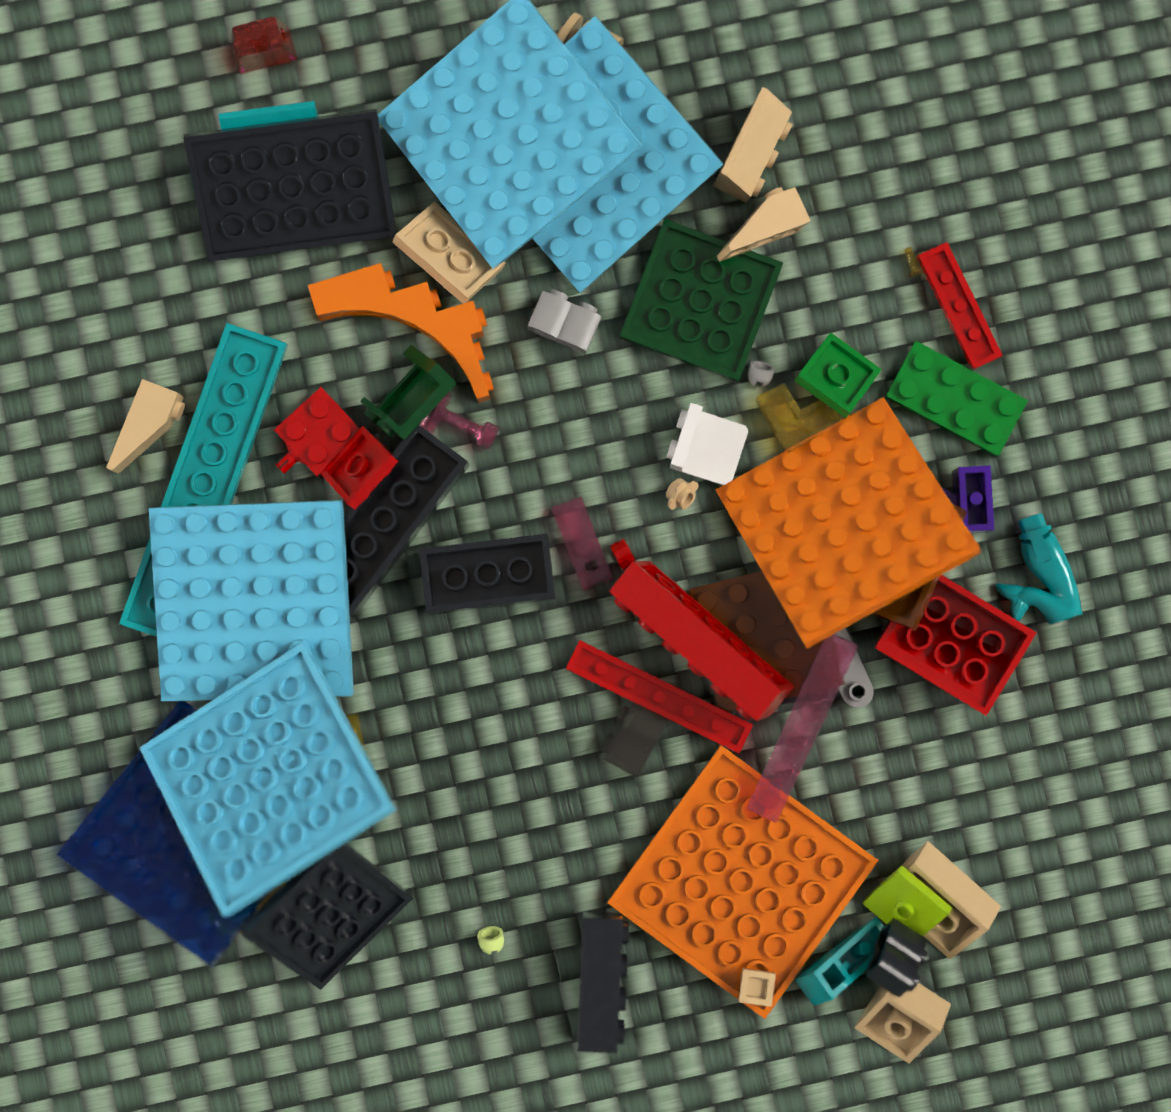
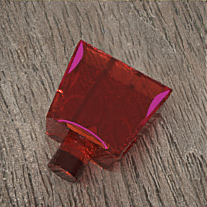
M277 17L252 21L232 28V47L239 74L298 60L290 29Z

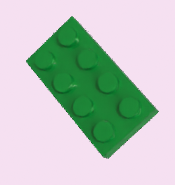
M918 341L913 343L884 397L996 458L1000 455L1028 402L1027 399Z

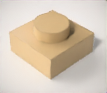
M742 968L738 1001L772 1007L776 973Z

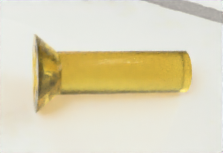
M912 247L905 248L904 251L911 270L909 277L922 274L923 272L918 268Z

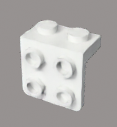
M691 403L688 411L681 410L676 427L682 429L678 441L672 439L666 458L672 459L669 468L716 484L726 485L733 480L748 434V428L745 425L702 412V406Z

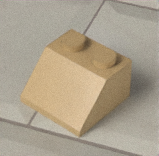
M920 983L917 984L913 991H906L900 997L880 985L857 1021L855 1029L905 1062L910 1063L941 1032L951 1004Z

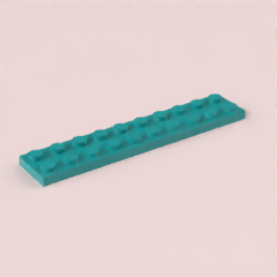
M226 323L161 507L228 505L233 503L288 348L287 343ZM149 538L119 624L157 637L151 538Z

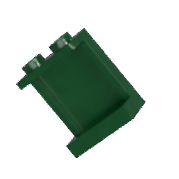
M412 345L406 349L403 355L414 367L377 406L365 397L360 401L368 409L364 414L374 424L379 426L390 437L395 432L403 440L411 434L457 384L435 361Z

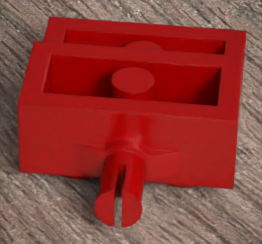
M320 387L274 429L285 441L289 453L275 465L285 474L299 461L308 466L321 479L323 477L320 474L322 470L360 428L328 393Z

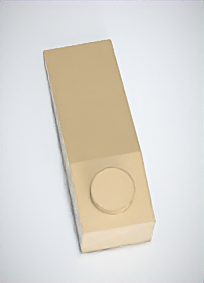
M779 187L765 194L766 200L754 210L717 255L719 262L798 233L809 224L811 220L796 188L783 191L782 187Z
M142 379L106 468L119 474L172 427L174 420L178 421L183 414L185 403H182L184 397L175 391Z

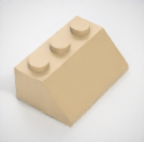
M762 87L713 184V187L747 203L751 195L758 196L765 182L764 179L760 178L765 167L771 169L779 153L774 148L779 139L785 141L793 125L788 122L792 112L768 89Z
M929 841L909 856L902 864L903 867L952 907L949 915L924 935L949 959L953 958L989 930L1001 905Z

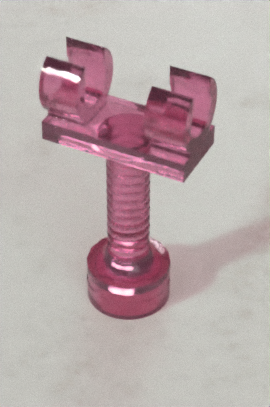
M448 392L438 403L432 418L426 416L419 424L428 432L434 434L440 420L450 425L452 424V426L455 425L458 429L461 428V430L469 432L473 436L475 435L477 445L488 450L499 431V426L488 421L484 425H479L446 409L452 397L451 392Z

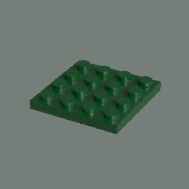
M664 218L620 334V339L739 382L783 262L751 250L719 262L717 255L728 243L727 241Z

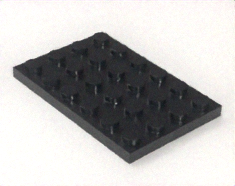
M377 109L185 134L183 137L208 262L395 237L397 234Z

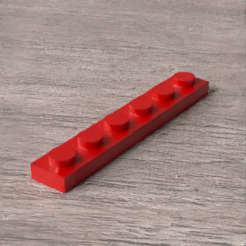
M579 640L566 667L567 670L739 754L753 727V724Z

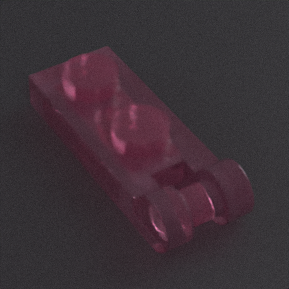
M582 497L553 507L554 517L583 591L591 589L592 585L604 581V583L612 581L611 571ZM596 561L598 569L587 573L584 564Z

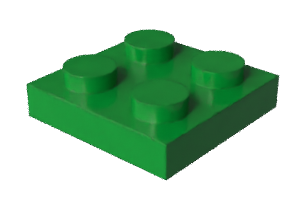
M830 332L794 381L841 416L847 418L882 369Z

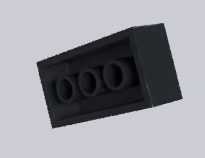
M548 533L419 549L426 613L429 615L556 600Z
M583 911L577 1052L617 1054L618 1044L624 1045L625 1024L623 1019H619V1011L626 1010V987H620V978H627L628 958L627 954H621L622 944L628 945L629 925L628 921H623L621 913Z

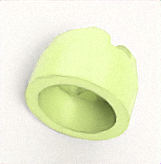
M485 927L477 934L481 950L491 955V951L500 952L504 946L503 930L500 927Z

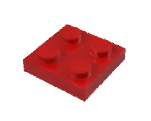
M362 426L320 474L341 498L355 510L368 498L373 489L391 472L392 468L399 461L368 429Z

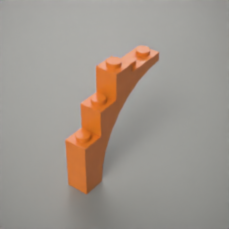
M381 263L308 285L313 305L320 321L344 316H372L393 320L414 328L438 343L457 362L468 378L478 403L491 400L488 391L494 390L489 371L482 373L479 361L485 360L479 341L475 343L472 341L473 339L483 337L482 327L488 325L482 307L476 309L474 301L436 311L437 308L442 307L436 289L430 290L428 283L424 282L391 292L392 289L396 288L391 270L384 271Z

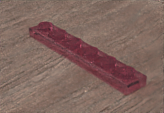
M836 634L824 639L747 806L748 810L775 823L778 821L859 645Z

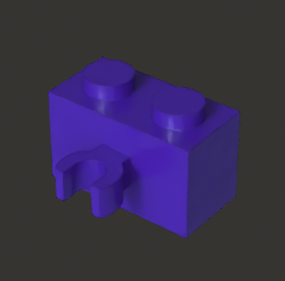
M991 465L958 467L952 471L953 494L946 489H943L953 505L964 508L967 511L963 522L970 533H989L995 530Z

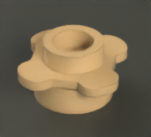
M681 478L673 481L666 492V498L669 500L668 507L672 510L676 507H680L683 510L687 509L695 499L698 483L696 481L688 483Z

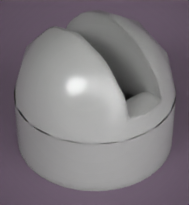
M752 361L748 369V380L754 386L758 381L760 382V387H764L772 380L775 368L765 362Z

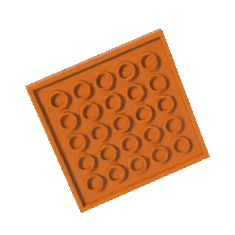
M884 397L716 489L718 497L806 649L981 554L979 545Z
M720 745L607 903L737 999L742 968L775 972L772 1007L743 1003L766 1019L879 860Z

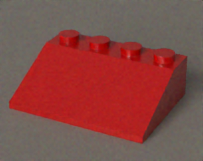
M940 575L916 631L888 621L874 648L987 716L1037 632L947 577Z

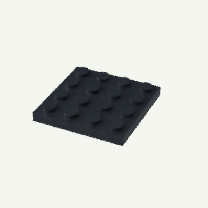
M344 843L289 878L238 929L247 940L321 990L413 897L406 889L350 845Z

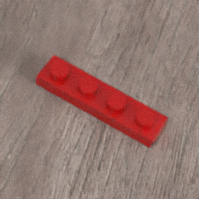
M948 242L918 255L917 260L971 370L973 371L1001 358L1003 355Z

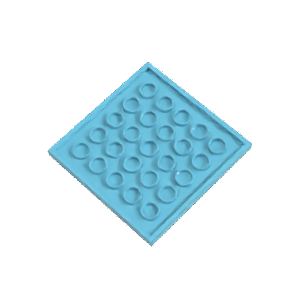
M509 0L378 114L380 124L492 269L497 268L643 147L530 0Z
M596 16L564 45L643 147L533 237V240L580 293L724 165Z
M343 500L149 508L161 701L214 700L302 642L308 645L335 697L352 696L354 694Z
M303 642L140 747L222 916L227 918L396 811L394 804L308 645Z

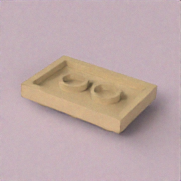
M435 201L400 230L392 241L463 304L469 301L492 280L505 265V262H503L497 268L492 269L455 219Z

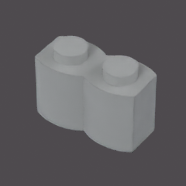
M551 289L550 293L543 291L529 321L528 330L586 354L601 320V316L597 314L598 309L585 302H580L579 306L567 301L568 296L554 289Z

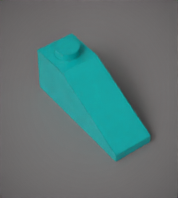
M877 917L869 920L833 947L795 979L813 1006L833 1000L867 969L874 953L877 937L884 927Z

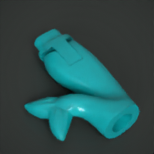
M1043 513L1019 520L1018 524L1022 532L1019 535V539L1024 540L1021 542V552L1025 564L1048 587L1050 593L1035 587L996 583L995 587L999 594L1011 601V617L1020 622L1029 606H1035L1039 609L1050 625L1081 616L1083 611L1077 584L1058 539L1050 531L1052 529L1051 525H1046Z

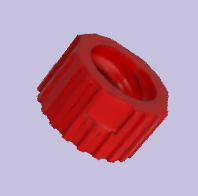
M624 538L610 545L622 570L627 569L633 561H636Z

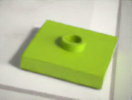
M902 865L867 895L862 903L886 924L895 918L921 936H924L947 917L952 909L949 904Z

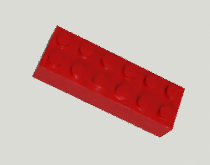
M633 561L609 592L616 597L614 603L627 613L632 611L640 618L638 624L644 630L651 634L656 632L664 639L662 644L668 651L674 655L681 654L689 661L686 664L687 667L699 677L705 675L713 683L711 687L718 695L725 699L730 697L738 704L736 710L746 719L758 721L771 716L795 687L651 561Z

